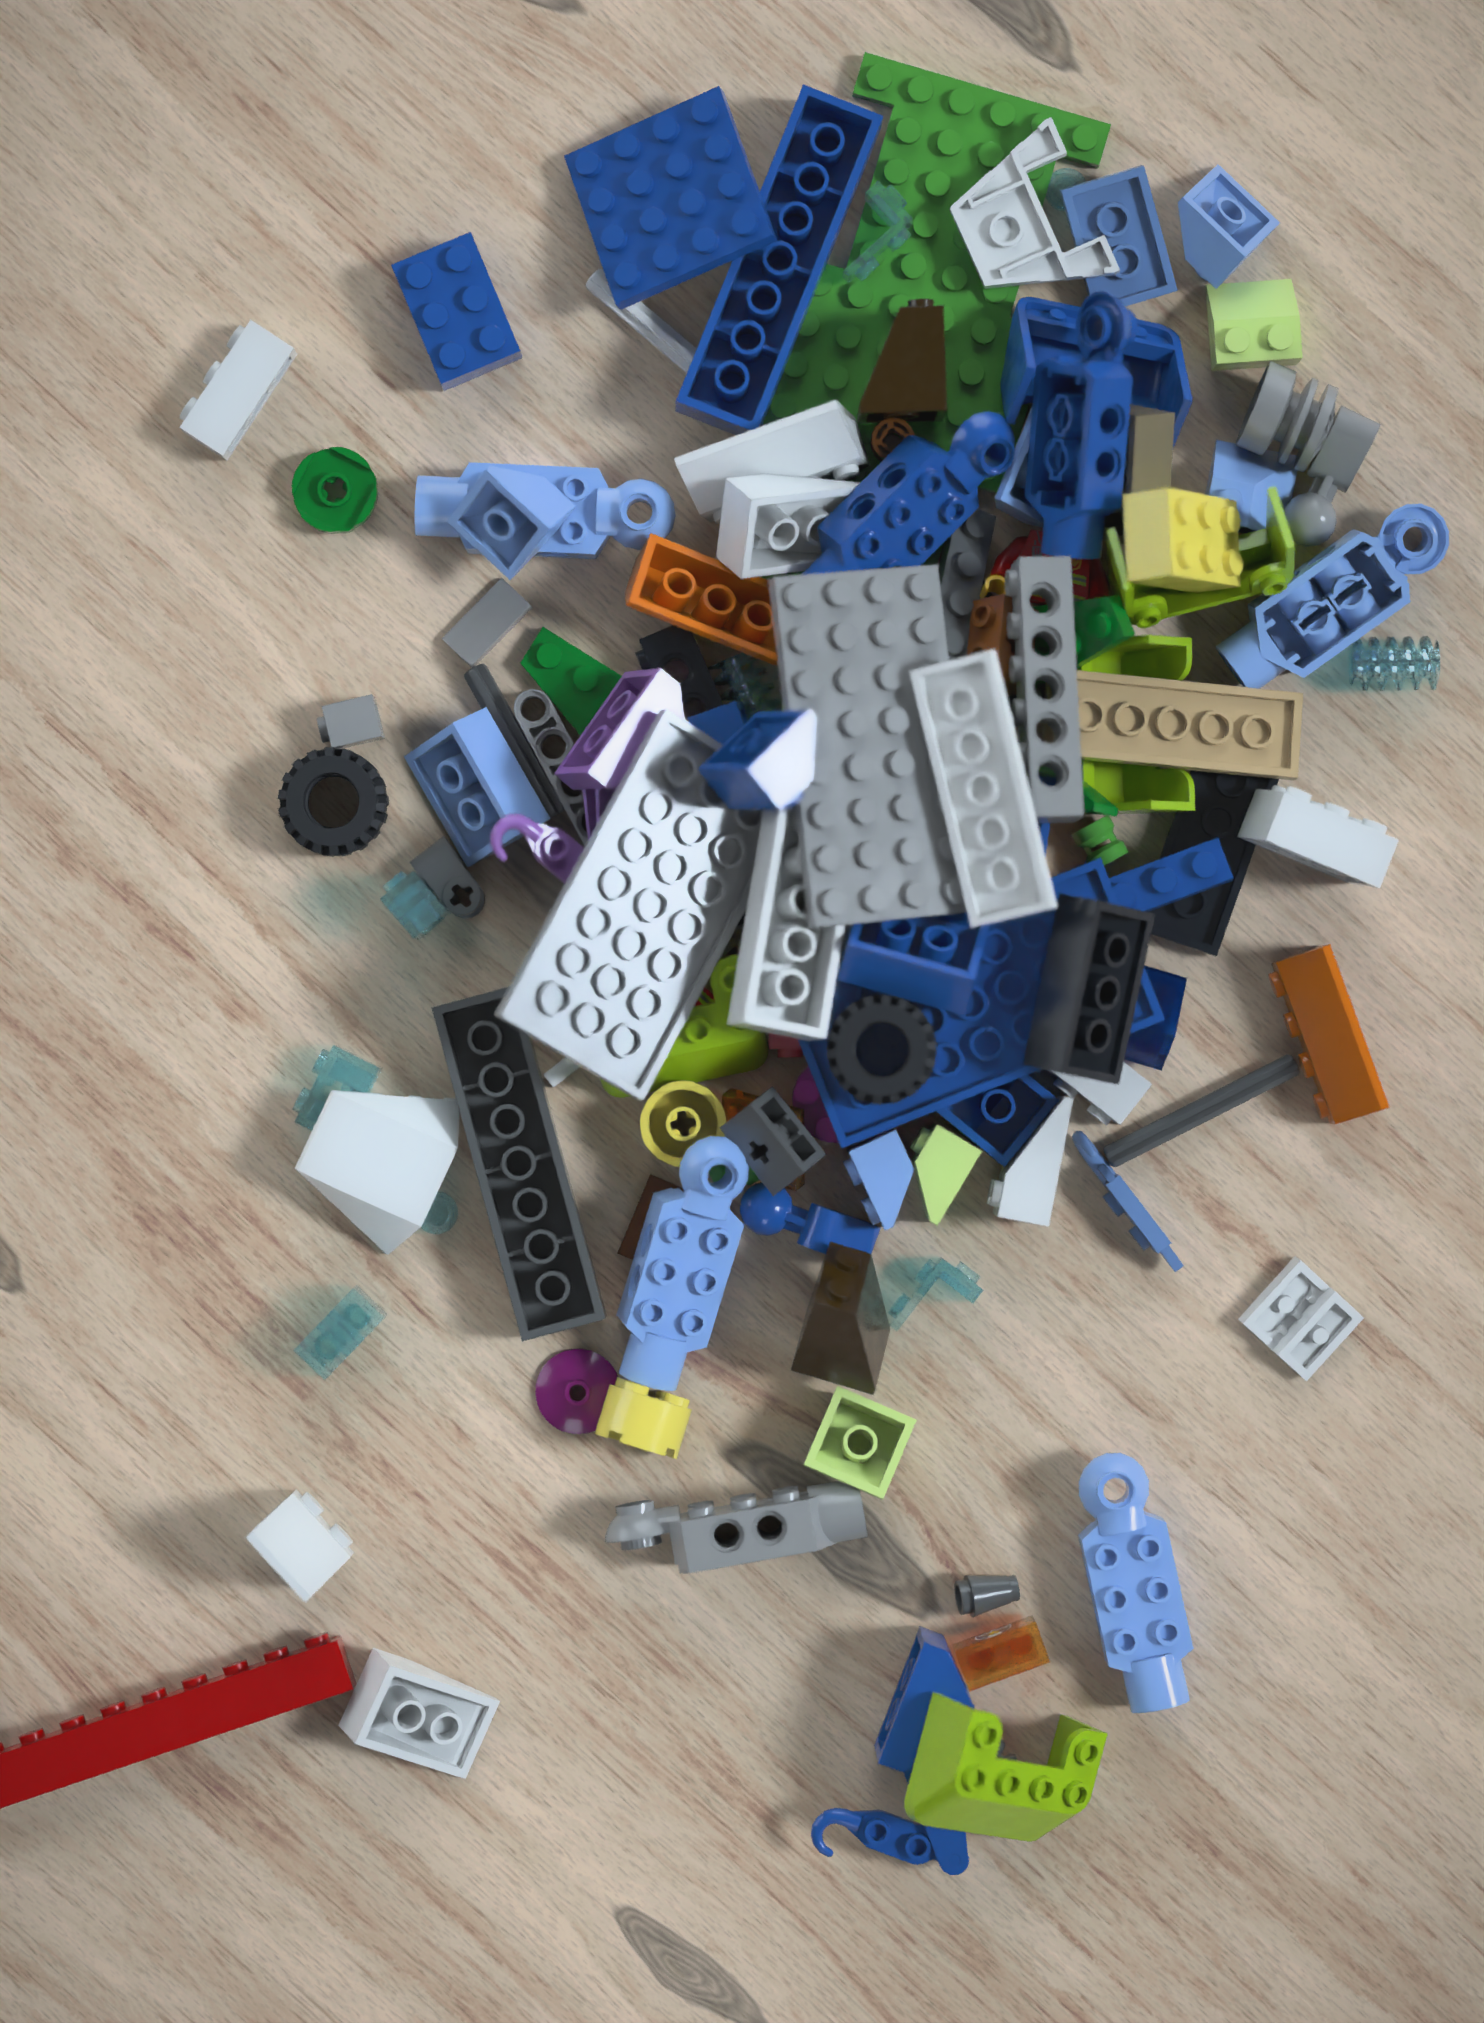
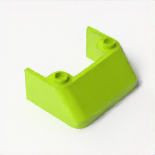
M1276 486L1267 488L1266 528L1238 535L1239 552L1243 560V569L1240 573L1241 587L1193 593L1127 582V566L1115 528L1106 530L1108 580L1113 596L1120 595L1131 624L1137 625L1139 628H1148L1158 624L1162 619L1259 594L1276 595L1283 592L1294 577L1295 545Z

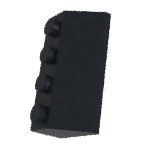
M1059 893L1023 1065L1119 1085L1155 914L1099 900Z

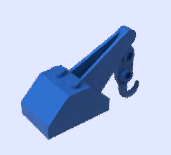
M919 1626L874 1744L878 1764L903 1772L908 1784L932 1693H941L971 1708L975 1707L944 1635ZM832 1808L825 1810L817 1816L811 1828L813 1845L821 1854L827 1857L833 1855V1850L825 1845L823 1832L827 1826L838 1824L846 1827L866 1847L911 1864L919 1865L929 1860H935L939 1863L941 1869L949 1875L963 1873L969 1864L966 1832L921 1825L883 1810L850 1811L843 1808Z

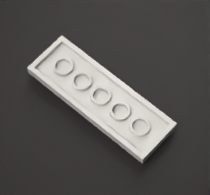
M989 650L909 671L971 928L1057 908L996 650Z

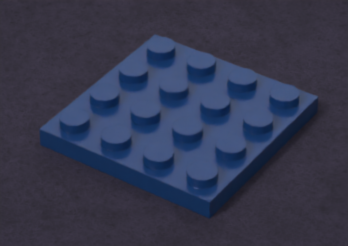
M720 86L564 156L614 302L620 310L777 241L726 96Z

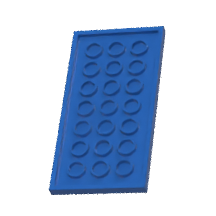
M1101 858L1051 877L1056 903L1059 893L1119 905ZM1056 908L990 923L964 1016L906 1000L925 1015L933 1029L937 1047L936 1061L926 1083L911 1097L893 1104L878 1105L854 1098V1096L840 1086L830 1070L827 1059L828 1036L837 1017L849 1005L862 998L873 995H889L839 981L838 977L843 961L839 962L826 1039L812 1041L798 1039L841 1148L1040 1070V1068L1023 1065ZM1145 968L1143 969L1130 1034L1165 1020ZM879 1023L867 1027L860 1034L856 1043V1056L860 1065L874 1075L884 1076L896 1072L903 1066L908 1055V1044L905 1036L899 1029L890 1024Z

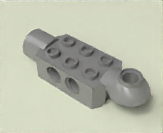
M840 1481L806 1486L807 1491L799 1492L798 1486L777 1488L772 1490L773 1497L756 1500L755 1493L730 1497V1505L714 1507L712 1500L692 1503L688 1505V1512L680 1513L679 1505L655 1509L654 1500H643L618 1505L615 1507L617 1516L608 1526L605 1542H620L622 1550H634L662 1543L661 1535L670 1533L675 1565L679 1567V1573H694L814 1552L838 1542L866 1538L868 1534L860 1490ZM773 1515L781 1521V1524L776 1531L764 1532L758 1527V1521L763 1516ZM722 1523H732L738 1528L739 1532L734 1538L724 1540L716 1535L715 1529Z

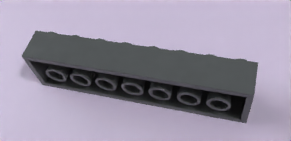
M509 987L432 1007L523 1342L604 1320L607 1315L532 1038L495 1016L499 1005Z

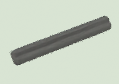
M479 664L469 669L464 674L467 684L481 709L487 707L550 819L560 814L565 808L488 667L485 664Z

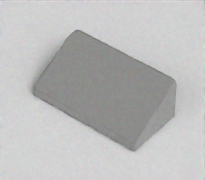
M501 578L442 639L473 668L532 609V606Z

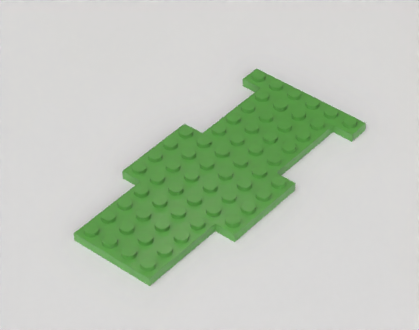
M865 52L854 87L853 97L893 108L846 269L830 264L826 265L763 426L837 400L857 421L860 401L899 308L908 306V300L933 299L934 306L944 305L947 411L943 421L907 423L911 426L915 436L934 442L948 452L951 449L954 435L959 427L974 414L988 411L999 413L1005 418L1000 382L1012 320L1010 316L1019 285L984 288L950 213V207L990 170L992 171L1019 143L1027 139L1044 120L1051 117L1067 151V155L1062 158L1094 168H1098L1100 165L1111 124ZM1056 161L1027 173L1042 207ZM1029 403L1021 405L1015 424H1010L1015 436V447L1021 434ZM879 423L857 424L870 466L859 469L860 474L845 481L861 483L881 463L874 457L871 450L872 434ZM1006 471L994 477L984 479L977 486V489L997 494ZM943 544L921 566L937 565ZM804 571L760 577L769 580L773 577L801 575Z

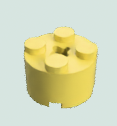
M674 1081L658 1088L646 1101L640 1117L641 1136L646 1147L656 1158L666 1164L680 1167V1162L685 1152L696 1141L709 1136H725L720 1127L726 1123V1115L719 1098L706 1086L694 1081ZM686 1111L688 1118H695L696 1125L689 1128V1135L686 1136L681 1135L679 1129H672L671 1121L677 1120L678 1112Z
M617 1377L615 1385H609L595 1434L677 1459L692 1409L688 1408L690 1400L657 1390L654 1398L648 1396L650 1387Z

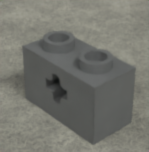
M773 1086L720 1127L725 1136L738 1146L745 1156L747 1164L773 1196L804 1174L826 1155Z

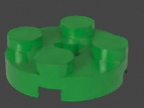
M330 447L329 449H322L317 453L314 452L308 455L299 464L292 479V495L299 514L306 523L321 532L330 534L350 533L369 519L377 504V478L368 462L358 453L344 447ZM337 479L344 481L342 488L347 492L346 496L343 499L336 498L334 502L328 501V492L323 489L324 485L327 482L334 484Z

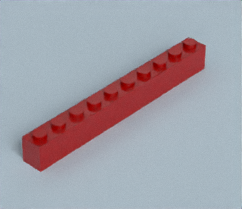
M328 1632L320 1633L303 1640L305 1644L303 1648L289 1652L287 1646L270 1650L263 1654L264 1661L248 1666L246 1659L224 1666L222 1668L223 1675L208 1679L206 1673L199 1674L181 1681L183 1688L167 1693L165 1687L157 1688L142 1694V1702L128 1707H126L125 1701L107 1705L100 1709L101 1716L87 1721L84 1714L71 1717L59 1723L60 1730L48 1734L44 1733L43 1728L27 1732L18 1737L20 1743L4 1748L3 1743L0 1742V1809L353 1690L357 1683L341 1635L330 1638Z

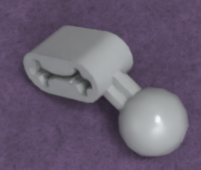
M1340 406L1320 452L1312 459L1306 475L1314 478L1308 493L1299 494L1292 498L1284 509L1293 541L1296 544L1316 546L1331 537L1337 522L1336 513L1332 505L1333 498L1337 490L1344 493L1348 490L1380 427L1379 423L1344 406Z

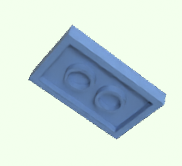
M1144 165L1060 189L1075 248L1105 235L1120 268V272L1113 276L1085 278L1084 282L1088 296L1093 292L1104 291L1117 297L1126 307L1178 291Z

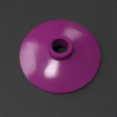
M569 1349L556 1354L543 1366L537 1378L535 1395L541 1414L553 1427L566 1433L586 1434L595 1431L609 1385H615L618 1377L617 1372L606 1358L591 1350ZM574 1385H581L586 1390V1396L582 1400H574L569 1394L570 1388Z

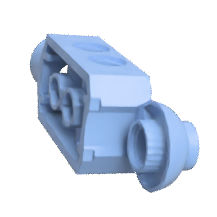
M469 462L461 477L417 476L415 535L461 538L468 554L481 553L455 530L447 520L489 466L544 476L576 505L555 534L533 557L597 559L610 538L609 536H612L625 547L641 550L650 533L666 539L673 529L676 516L673 500L667 490L656 482L641 478L628 480L616 488H609L599 468ZM643 502L650 506L652 515L647 522L636 524L628 518V509L634 503Z
M1406 504L1395 509L1384 520L1380 533L1377 536L1372 537L1352 529L1296 569L1292 581L1288 583V587L1283 592L1269 596L1261 594L1248 604L1250 622L1216 646L1223 661L1242 687L1260 689L1285 670L1305 678L1410 603L1409 583L1405 574L1425 573L1435 568L1444 558L1449 546V530L1444 518L1435 509L1423 504ZM1417 527L1422 534L1421 543L1417 548L1407 550L1403 544V535L1409 528Z
M709 1136L696 1141L687 1149L680 1162L679 1171L684 1193L680 1188H668L654 1192L616 1314L631 1331L619 1374L635 1383L654 1389L675 1391L687 1353L707 1348L744 1228V1224L730 1210L732 1200L744 1189L749 1174V1165L746 1162L745 1156L738 1146L726 1137ZM724 1164L725 1174L723 1178L716 1182H708L707 1175L709 1170L714 1165Z
M1105 1453L1094 1458L1083 1469L1081 1474L1079 1497L1084 1508L1096 1520L1078 1534L1104 1658L1109 1667L1122 1671L1132 1713H1147L1169 1709L1190 1700L1181 1659L1194 1648L1167 1524L1162 1517L1143 1511L1149 1496V1480L1144 1468L1134 1458L1125 1454ZM1112 1478H1120L1126 1484L1125 1494L1117 1500L1107 1499L1103 1494L1105 1483Z

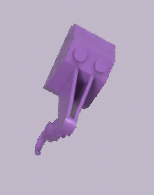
M661 668L624 672L554 773L571 789L583 790L588 841L659 710L667 709L684 720L680 684ZM509 814L497 821L490 834V845L494 854L501 861L507 859V854L501 844L502 837L506 831L515 829L524 835L533 851L535 859L566 884L585 849L563 830L535 823L532 819L522 814Z

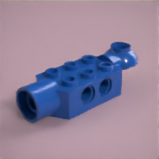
M1104 291L1093 292L1089 295L1078 311L1076 338L1081 350V356L1047 358L1038 364L1035 370L1024 497L1044 518L1041 553L1050 556H1071L1073 559L1101 558L1105 517L1121 509L1133 382L1132 375L1122 365V358L1125 347L1131 345L1136 338L1137 321L1132 311L1125 308L1117 297Z
M986 411L974 414L959 427L954 435L951 449L948 452L925 438L908 435L817 526L821 555L801 575L921 566L979 508L977 486L984 479L1003 473L1012 464L1015 456V436L1010 424L1006 423L1005 418L999 413Z

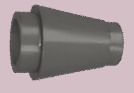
M964 1575L963 1580L955 1581L954 1593L959 1613L961 1615L970 1614L972 1618L1010 1604L1013 1601L1020 1600V1589L1015 1575Z

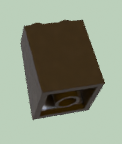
M933 299L908 300V306L899 308L860 401L857 424L880 423L888 418H899L906 422H939L944 420L947 411L944 305L934 306Z
M830 1242L806 1310L791 1370L874 1395L890 1333V1325L872 1254Z

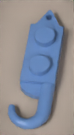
M1082 1131L1074 1132L1072 1140L1077 1150L1108 1191L1103 1196V1199L1117 1217L1125 1213L1134 1227L1129 1230V1233L1143 1251L1151 1247L1154 1252L1160 1253L1170 1267L1177 1272L1184 1265L1169 1246L1171 1244L1170 1240L1090 1139Z

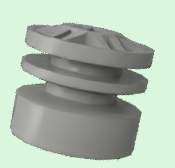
M1270 361L1251 400L1237 437L1236 446L1262 456L1271 442L1276 440L1281 442L1277 462L1284 465L1292 449L1296 448L1298 453L1293 469L1304 472L1310 461L1320 452L1335 416V401L1338 388L1328 384L1319 401L1314 400L1313 398L1318 386L1317 379L1312 378L1306 384L1302 393L1299 394L1293 391L1296 371Z

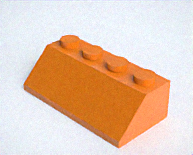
M650 533L634 562L625 591L626 606L778 666L768 580L761 577L741 579L721 561Z
M1331 945L1317 946L1271 963L1274 972L1268 974L1270 984L1277 998L1283 996L1289 1012L1283 1014L1284 1022L1291 1038L1297 1036L1303 1049V1053L1298 1054L1299 1063L1306 1079L1310 1077L1314 1079L1318 1093L1313 1094L1312 1097L1320 1118L1327 1117L1330 1124H1338L1390 1108Z

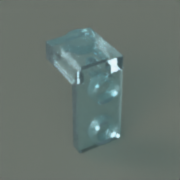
M877 181L865 192L864 200L890 229L843 271L842 277L848 283L856 276L860 281H863L879 266L880 263L876 258L887 248L892 252L896 251L912 235L908 229L912 226L913 218L903 208L907 205V202L892 185L885 188Z
M942 1257L936 1263L929 1259L915 1276L914 1280L920 1284L910 1297L902 1293L888 1311V1314L893 1317L889 1322V1326L897 1331L938 1278H941L971 1303H974L983 1292V1289L976 1284L980 1276L961 1261L955 1268Z

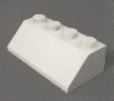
M837 400L674 458L679 473L699 514L709 522L715 521V524H720L726 478L772 474L829 480L835 478V480L845 481L860 474L859 469L870 466L856 418Z

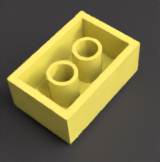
M1169 487L1123 494L1127 582L1193 593L1241 587L1240 573L1243 569V560L1239 552L1238 540L1241 519L1237 510L1236 500Z

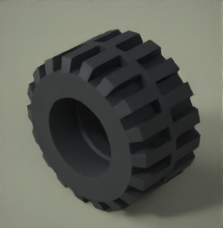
M324 747L323 750L308 752L307 756L301 760L298 758L292 764V769L289 773L286 772L282 778V789L278 791V799L280 800L278 811L280 818L284 821L285 829L297 843L312 852L334 857L340 855L347 856L357 850L361 851L368 846V843L373 838H377L380 834L381 826L383 823H386L389 796L386 793V784L383 778L369 761L351 750ZM328 777H341L348 780L358 793L359 807L357 813L349 823L341 827L330 828L319 824L309 810L308 801L312 789L319 781Z
M873 995L852 1003L837 1017L828 1036L827 1059L833 1076L840 1086L854 1096V1098L878 1105L893 1104L911 1097L929 1079L936 1061V1039L929 1021L916 1006L899 997ZM879 1023L890 1024L899 1029L905 1036L908 1044V1055L903 1066L896 1072L884 1076L874 1075L866 1071L860 1065L856 1056V1043L860 1034L867 1027Z

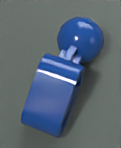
M762 1182L755 1183L748 1188L740 1202L741 1219L752 1232L758 1235L769 1236L786 1229L799 1234L797 1244L826 1254L830 1242L871 1254L881 1227L815 1203H811L809 1211L792 1204L791 1196L785 1188L773 1196Z

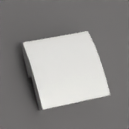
M1296 1256L1238 1318L1243 1325L1305 1381L1317 1371L1364 1319L1348 1302Z

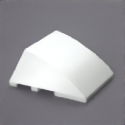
M331 1090L295 1169L348 1217L358 1229L365 1233L386 1255H389L422 1227L458 1150L460 1111L456 1098L434 1099L413 1095L404 1097L383 1095L381 1093Z

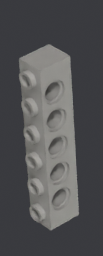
M1071 556L1019 557L1011 565V570H1007L1005 574V592L1007 596H1012L1013 613H1009L1007 617V634L1009 639H1014L1015 656H1011L1009 661V676L1011 682H1016L1017 699L1012 700L1011 716L1013 724L1019 727L1018 745L1037 823L1076 822L1084 816ZM1030 595H1039L1045 599L1048 607L1047 613H1037L1031 608L1029 603ZM1032 638H1042L1048 643L1050 648L1049 656H1039L1034 652L1031 645ZM1041 680L1050 686L1052 691L1050 700L1041 699L1036 695L1034 691L1035 681ZM1038 723L1046 724L1053 730V743H1045L1038 738L1036 734V725ZM1045 766L1053 770L1056 775L1055 786H1046L1039 780V767Z

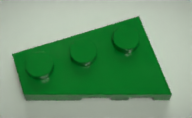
M1120 595L1073 601L1076 669L1136 635ZM1047 604L1032 606L1039 610L1038 613H1047ZM1036 637L1035 653L1039 656L1047 657L1050 653L1048 643L1042 638ZM1041 680L1034 682L1036 688L1045 687L1046 682Z
M542 627L520 662L580 736L622 677L545 627Z

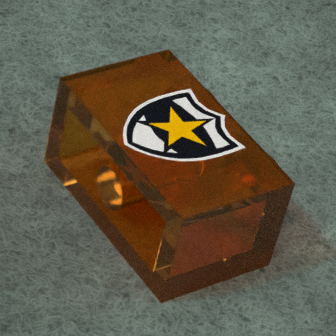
M1033 1615L952 1644L969 1692L1050 1663Z

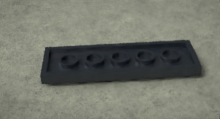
M1190 770L1189 774L1195 786V811L1175 812L1159 859L1219 838L1233 876V881L1149 911V913L1155 914L1152 935L1215 957L1218 955L1256 844L1237 837L1255 790H1271L1273 785L1278 784L1279 779Z

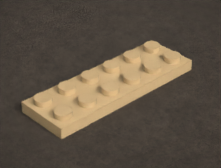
M1077 670L1081 760L1293 781L1298 778L1303 693ZM1046 683L1044 700H1050L1052 691ZM1043 724L1042 741L1053 743V730L1048 725Z

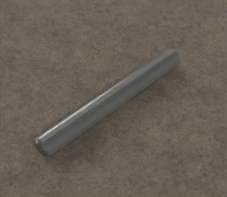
M1285 1055L1105 1146L1103 1149L1104 1154L1112 1167H1118L1298 1076L1300 1073L1298 1064L1292 1055Z

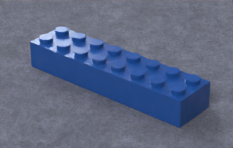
M803 84L760 190L777 241L731 262L676 399V412L736 436L762 427L880 133L883 121L882 115Z

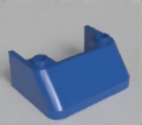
M1023 297L1018 300L1011 320L1000 382L1006 423L1015 424L1021 405L1033 403L1035 370L1038 364L1047 358H1055L1057 356H1081V350L1076 338V320L1080 307L1035 297ZM1136 319V338L1131 345L1125 347L1122 358V365L1133 377L1130 404L1174 412V448L1193 402L1181 341L1177 333L1167 326Z

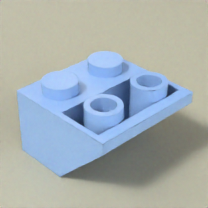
M894 1128L847 1149L850 1158L843 1161L853 1185L857 1186L862 1183L868 1197L861 1200L871 1223L873 1225L881 1223L885 1231L894 1226L914 1171L907 1152Z

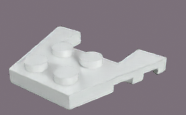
M1051 117L1044 120L1027 139L1019 143L992 171L990 170L950 207V213L985 289L1113 276L1120 272V268L1105 235L1063 253L1027 173L1067 155V151Z

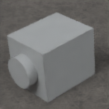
M372 694L322 706L324 716L317 718L322 742L330 741L331 747L337 749L385 739L376 699Z

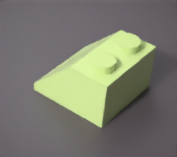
M1292 279L1224 283L1217 289L1211 284L1205 286L1211 371L1267 367L1270 361L1282 366L1297 365L1303 358L1300 314Z
M933 1123L930 1129L922 1126L913 1140L910 1149L916 1152L912 1158V1163L926 1218L938 1226L982 1151Z
M837 1386L803 1466L883 1500L917 1420Z

